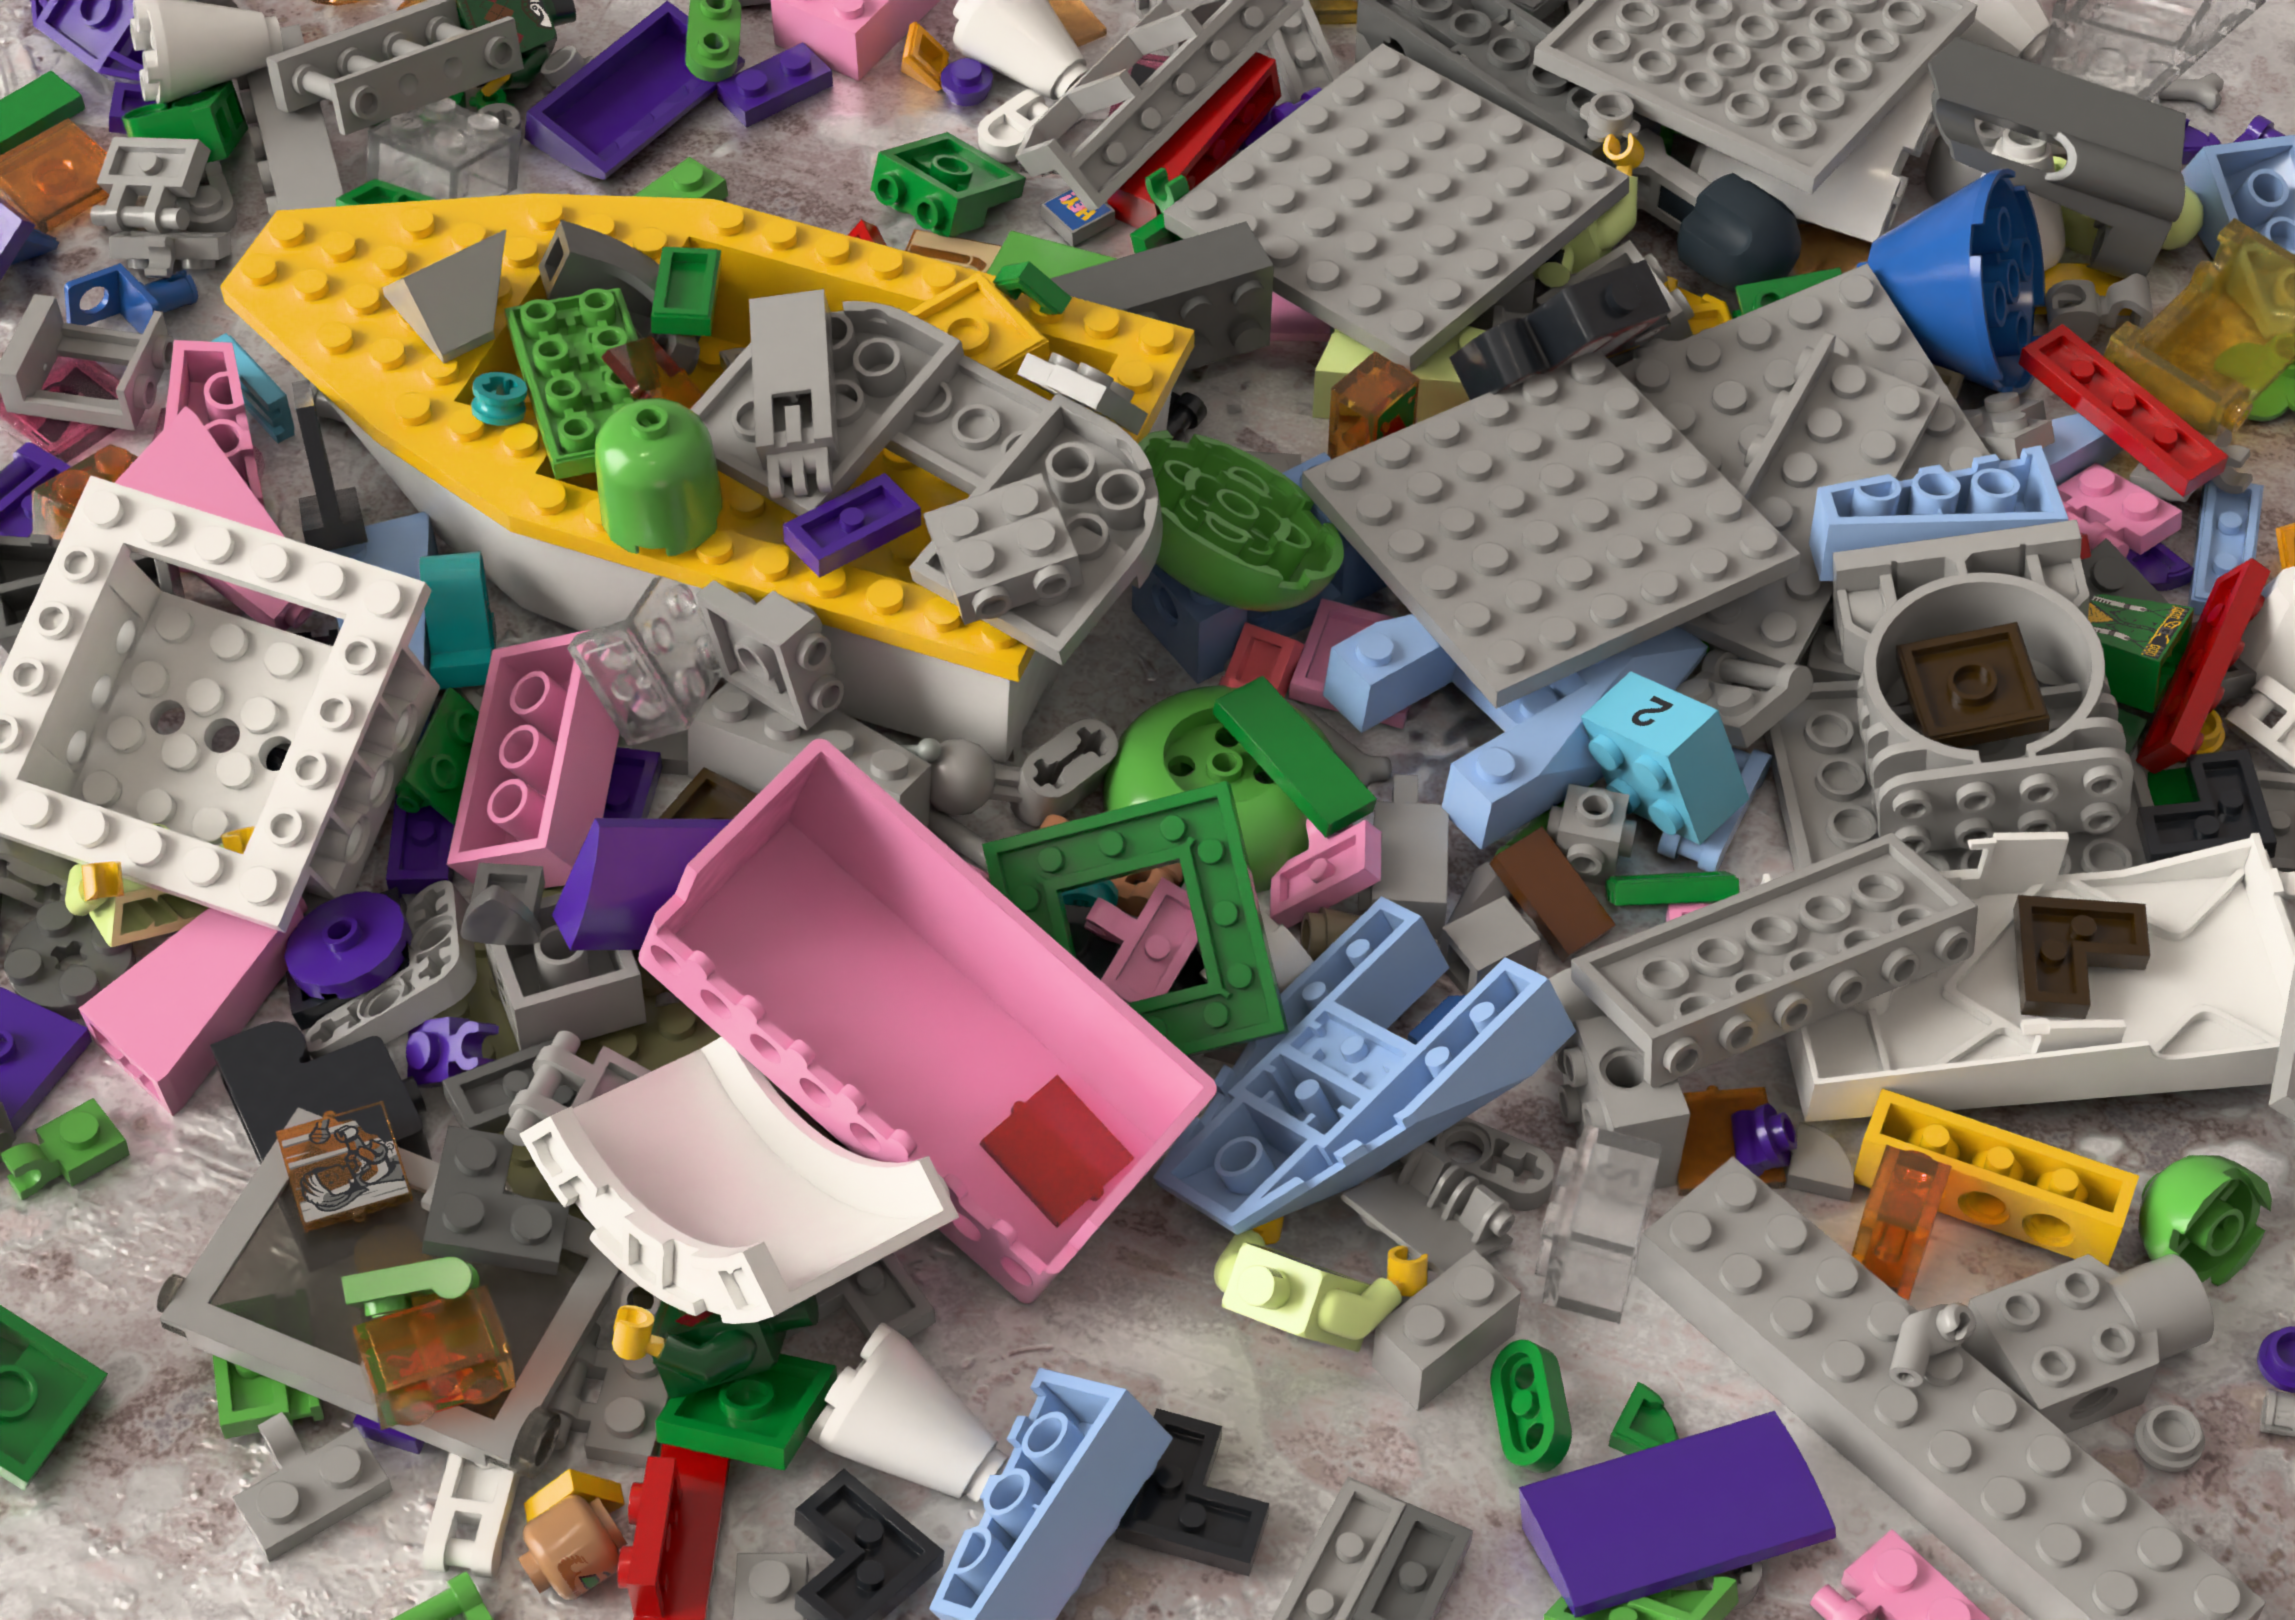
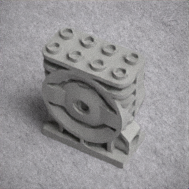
M2077 520L1833 552L1834 631L1837 645H1841L1844 664L1861 673L1858 682L1857 711L1861 741L1866 755V775L1869 785L1872 786V805L1874 813L1878 818L1879 837L1893 833L1916 854L1921 855L1928 851L1960 847L1970 849L1967 840L1992 838L1994 833L2067 832L2069 834L2087 831L2090 833H2103L2115 828L2128 815L2131 806L2134 771L2130 755L2125 752L2126 739L2122 724L2118 722L2119 711L2116 699L2110 694L2108 679L2105 676L2103 648L2093 625L2088 620L2090 595L2080 558L2082 538ZM2017 622L2050 717L2049 731L1963 748L1947 746L1919 734L1897 664L1896 645Z

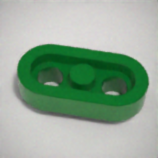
M1520 1339L1513 1341L1498 1354L1490 1375V1385L1504 1455L1511 1463L1534 1473H1546L1561 1463L1569 1450L1572 1439V1428L1560 1366L1556 1356L1550 1350L1529 1340Z

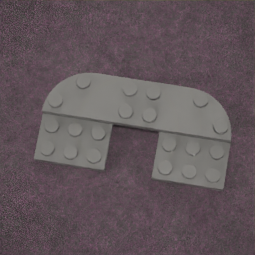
M843 301L844 311L831 312L839 460L832 461V492L820 493L816 483V473L808 474V495L795 496L792 477H784V498L771 500L768 490L767 470L762 468L755 444L751 343L690 409L700 416L712 437L718 471L798 516L844 494L883 448L969 494L968 498L1042 473L1055 507H1058L1078 554L1084 584L1069 588L1060 596L1041 598L1009 609L1005 614L997 618L981 620L1062 666L1129 584L1140 589L1153 569L1160 551L1163 520L1153 470L1141 447L1127 432L1105 417L1060 393H1057L1049 401L965 356L961 340L908 312L892 306L874 302ZM810 393L797 395L798 402L796 403L791 402L790 396H784L785 406L800 404L803 413L802 428L812 427ZM931 541L909 566L912 580L957 606Z

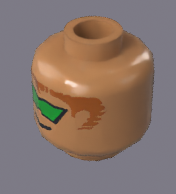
M572 1494L533 1518L524 1526L523 1539L529 1551L518 1557V1560L540 1594L552 1586L560 1597L565 1600H575L618 1571L619 1550L628 1543L598 1497L589 1503L584 1497Z

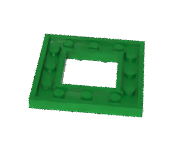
M1224 781L982 844L990 883L1075 958L1076 953L1062 892L1180 863L1208 983L1127 1004L1187 1057L1289 1032L1233 791L1229 782Z

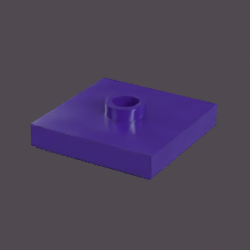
M0 987V1102H2L14 1133H16L89 1046L92 1038L88 1028Z

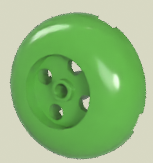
M1168 430L1149 433L1138 443L1152 467L1162 511V542L1155 564L1176 581L1213 601L1234 608L1258 612L1281 611L1302 605L1316 597L1332 581L1344 558V548L1340 535L1333 523H1324L1323 525L1310 511L1314 505L1312 499L1284 474L1241 449L1195 433L1188 443L1172 440L1173 437Z
M1224 685L1205 686L1169 696L1142 712L1120 736L1117 754L1104 776V812L1227 781L1232 787L1256 893L1270 890L1271 878L1286 861L1309 849V838L1306 829V820L1308 818L1214 716L1215 700L1237 688ZM1290 704L1335 753L1330 741L1317 724L1300 709ZM1258 773L1267 784L1257 781L1255 775ZM1184 879L1182 880L1181 884L1179 885L1180 888H1181V887L1183 886V884L1185 883Z

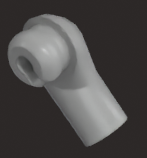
M1957 1302L1949 1305H1936L1908 1316L1903 1321L1889 1371L1890 1378L1902 1386H1920L1923 1383L1930 1356L1958 1347L1964 1340L1973 1335L1976 1329V1320L1971 1309Z

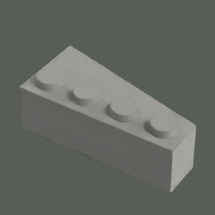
M728 681L688 716V777L692 779L705 767L759 794L809 743L815 739H825L924 826L927 827L929 825L932 764L837 708L827 713L806 731Z

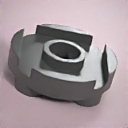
M54 901L43 905L37 911L36 918L27 923L14 937L7 951L4 970L10 985L17 995L67 1019L76 1020L80 1019L78 1008L137 964L133 950V942L110 947L89 913L84 916L74 915L69 912L64 901ZM81 955L85 961L82 965L71 964L66 971L60 970V962L69 956Z

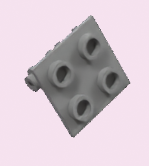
M1428 1141L1398 1159L1404 1164L1402 1169L1343 1193L1340 1198L1360 1214L1362 1221L1367 1226L1385 1233L1400 1246H1406L1412 1260L1419 1258L1423 1254H1428V1270L1435 1272L1437 1275H1441L1473 1249L1485 1257L1510 1245L1513 1241V1238L1506 1234L1515 1221V1216L1509 1212L1510 1204L1485 1185H1479V1180L1473 1175L1468 1176L1462 1181L1465 1172L1464 1168L1459 1164L1449 1168L1452 1160Z

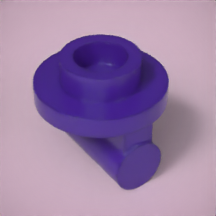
M1767 1103L1757 1106L1753 1111L1739 1110L1731 1115L1736 1159L1753 1174L1759 1177L1765 1170L1774 1167L1779 1169L1790 1164L1791 1151L1797 1149V1136L1794 1126L1785 1112L1777 1113L1774 1107Z

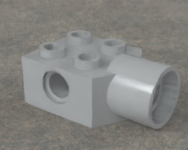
M1571 967L1560 971L1549 978L1576 1032L1554 1053L1557 1066L1563 1073V1085L1558 1087V1100L1564 1121L1567 1124L1574 1122L1579 1138L1576 1142V1150L1583 1175L1585 1177L1593 1176L1601 1200L1675 1186L1690 1118V1111L1678 1079L1652 1088L1643 1079L1644 1052L1571 980ZM1604 1160L1614 1161L1613 1165L1605 1166L1608 1172H1616L1626 1166L1641 1167L1639 1184L1631 1182L1632 1170L1618 1177H1610L1601 1173L1598 1165Z
M2087 1254L1970 1298L1968 1307L1975 1316L1976 1329L1971 1337L1964 1340L1961 1347L2063 1433L2067 1434L2143 1404L2160 1364L2159 1361L2209 1342L2214 1331V1318L2209 1297L2200 1278L2193 1268L2180 1256L2168 1254L2118 1273Z

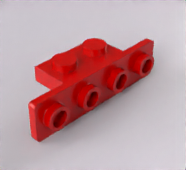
M662 1443L660 1457H647L643 1483L633 1482L629 1496V1524L636 1525L633 1546H622L618 1562L619 1589H628L634 1614L633 1620H707L730 1458L696 1452Z

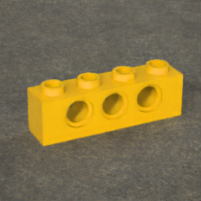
M1883 1088L1864 1135L1854 1171V1183L1934 1211H1937L1939 1206L1938 1212L2073 1259L2089 1254L2109 1266L2123 1229L2139 1179V1175Z

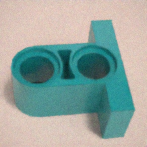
M481 551L422 556L419 560L420 580L426 582L432 590L424 608L431 650L430 674L439 684L440 689L485 685L492 650L496 649L497 631L494 612L491 613L482 553Z

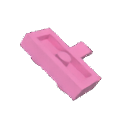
M1307 819L1306 829L1309 838V849L1287 860L1271 878L1270 918L1280 925L1283 924L1288 929L1300 923L1306 912L1318 913L1321 907L1329 908L1381 881L1382 832L1367 820H1363L1354 826L1350 824L1325 838L1314 824Z
M1163 877L1137 919L1099 897L1085 919L1087 922L1084 927L1107 941L1121 945L1101 981L1126 1003L1169 993L1198 943L1187 891Z

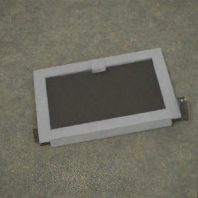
M297 1108L188 1276L185 1278L178 1274H172L163 1284L157 1299V1310L163 1313L160 1317L162 1328L187 1338L188 1345L472 1462L485 1467L490 1462L528 1479H535L547 1464L556 1445L561 1427L560 1415L546 1408L611 1297L617 1277L622 1273L589 1239L596 1228L591 1223L568 1214L557 1276L465 1261L474 1266L481 1278L479 1291L471 1300L454 1302L437 1294L411 1298L413 1311L380 1318L366 1317L364 1308L346 1305L341 1277L444 1258L422 1254L423 1238L440 1163L395 1146L409 1192L305 1222L300 1202L306 1201V1199L302 1196L301 1189L296 1190V1188L301 1187L300 1180L303 1175L317 1167H329L334 1164L344 1166L346 1165L344 1157L348 1153L290 1170L288 1163L347 1147L345 1143L337 1141L334 1134H331V1138L323 1144H314L311 1141L283 1148L282 1141L309 1134L314 1130L316 1122H319L318 1128H321L322 1121L326 1120L324 1117ZM330 1120L328 1128L341 1124ZM316 1130L314 1133L322 1134V1131ZM362 1132L358 1133L363 1142L376 1139ZM336 1133L338 1139H340L341 1141L345 1140L344 1135L341 1138L339 1134ZM312 1135V1137H322V1135ZM313 1139V1141L318 1143L320 1139ZM355 1141L348 1143L350 1150L357 1149ZM372 1142L371 1149L378 1148L380 1144ZM364 1148L359 1149L361 1156L372 1161L374 1160L375 1156L371 1151ZM350 1155V1156L348 1157L349 1160L353 1159V1158H350V1157H354L355 1155ZM353 1161L348 1162L353 1170L356 1167ZM357 1162L358 1167H361L362 1163ZM371 1165L372 1168L362 1176V1180L368 1181L378 1172L377 1165ZM335 1166L317 1173L322 1184L331 1191L349 1184L348 1178L350 1180L353 1179L348 1167H345L343 1171L340 1166ZM360 1168L355 1170L354 1173L356 1174V1172L360 1171ZM306 1175V1176H305V1179H306L307 1182L310 1184V1182H309V1180H308L310 1177H309V1175ZM302 1181L306 1189L313 1193L308 1187V1185L304 1181ZM506 1189L504 1191V1194L521 1196ZM480 1328H485L489 1331L506 1379V1384L503 1387L491 1390L492 1394L489 1395L488 1392L407 1417L408 1421L405 1422L404 1419L394 1422L385 1420L369 1372L373 1370L368 1369L371 1363ZM395 1363L390 1365L388 1369L392 1372L401 1373L402 1376V1374L408 1375L414 1367ZM484 1379L482 1385L486 1387L485 1383L491 1385V1380ZM446 1392V1393H463V1392ZM404 1405L400 1406L398 1412L401 1413V1410L407 1412V1407Z

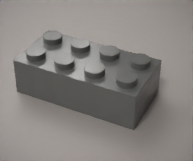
M1246 221L1050 278L1072 297L1195 330L1194 348L1181 372L1199 368L1242 353H1249L1270 345L1274 264Z

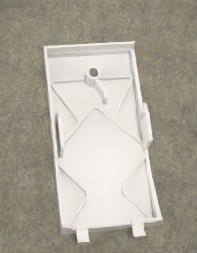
M2067 832L1994 833L1992 838L1967 840L1970 850L1983 849L1978 868L1938 872L1978 905L1973 955L1955 965L1941 969L1902 987L1784 1034L1805 1122L1872 1117L1882 1088L1948 1111L2272 1084L2295 963V931L2284 900L2295 899V871L2281 872L2277 868L2272 867L2267 849H2264L2259 833H2251L2248 839L2123 870L2063 875L2058 874L2069 842ZM1763 874L1761 884L1771 881L1770 874ZM2018 895L2146 904L2151 957L2145 971L2088 967L2091 1006L2086 1019L2021 1015L2013 908Z

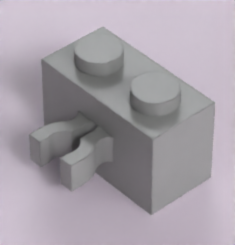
M1473 1249L1432 1282H1427V1286L1414 1296H1402V1302L1375 1328L1372 1367L1419 1411L1515 1334L1521 1292L1482 1255Z

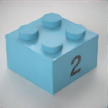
M1630 671L1581 716L1591 741L1588 744L1589 751L1593 758L1601 765V771L1607 784L1605 789L1630 795L1627 814L1634 813L1653 822L1668 835L1676 833L1701 845L1750 799L1721 716L1715 708Z

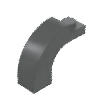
M560 220L538 266L547 299L553 300L580 295L587 290L596 288L605 290L621 288L656 390L675 395L684 376L691 375L696 368L700 354L698 342L701 336L652 333L651 313L660 264L611 236Z

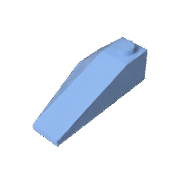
M2295 135L2204 146L2181 172L2185 185L2198 195L2203 205V225L2198 235L2265 344H2273L2281 338H2295Z

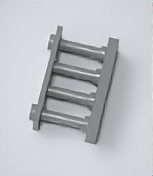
M426 0L266 58L277 109L289 113L328 99L333 101L339 132L343 135L351 134L524 69L515 19L507 16L472 30H466L461 28L456 0Z

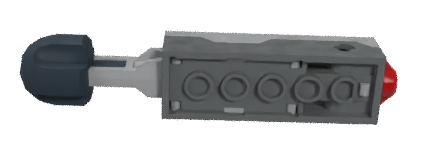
M1358 0L1355 63L1359 62L1383 43L1616 169V165L1603 151L1604 142H1596L1588 137L1589 125L1586 120L1580 117L1582 105L1591 102V99L1597 94L1533 64L1535 47L1554 30L1508 0ZM1633 111V120L1638 121L1641 125L1640 133L1635 138L1641 143L1645 153L1641 164L1633 169L1632 176L1638 177L1637 209L1645 210L1678 232L1677 251L1679 261L1709 281L1733 292H1736L1735 287L1739 285L1787 277L1800 256L1802 244L1794 213L1782 201L1735 173L1724 175L1712 183L1666 154L1663 138L1660 137L1662 124ZM1626 137L1619 139L1621 145L1620 154L1625 152L1628 147V138Z

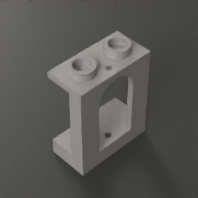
M34 294L0 360V393L6 411L135 431L145 409H150L155 402L157 384L164 370L171 368L174 338L168 334L163 312L154 311L144 333L140 334L64 323L56 297ZM58 356L127 366L116 388L118 400H106L41 389Z

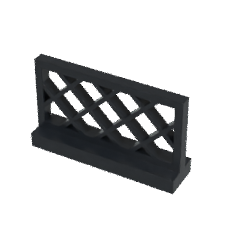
M307 379L292 382L296 413L316 495L299 498L305 544L329 551L366 543L368 539L356 487L335 490L310 381Z

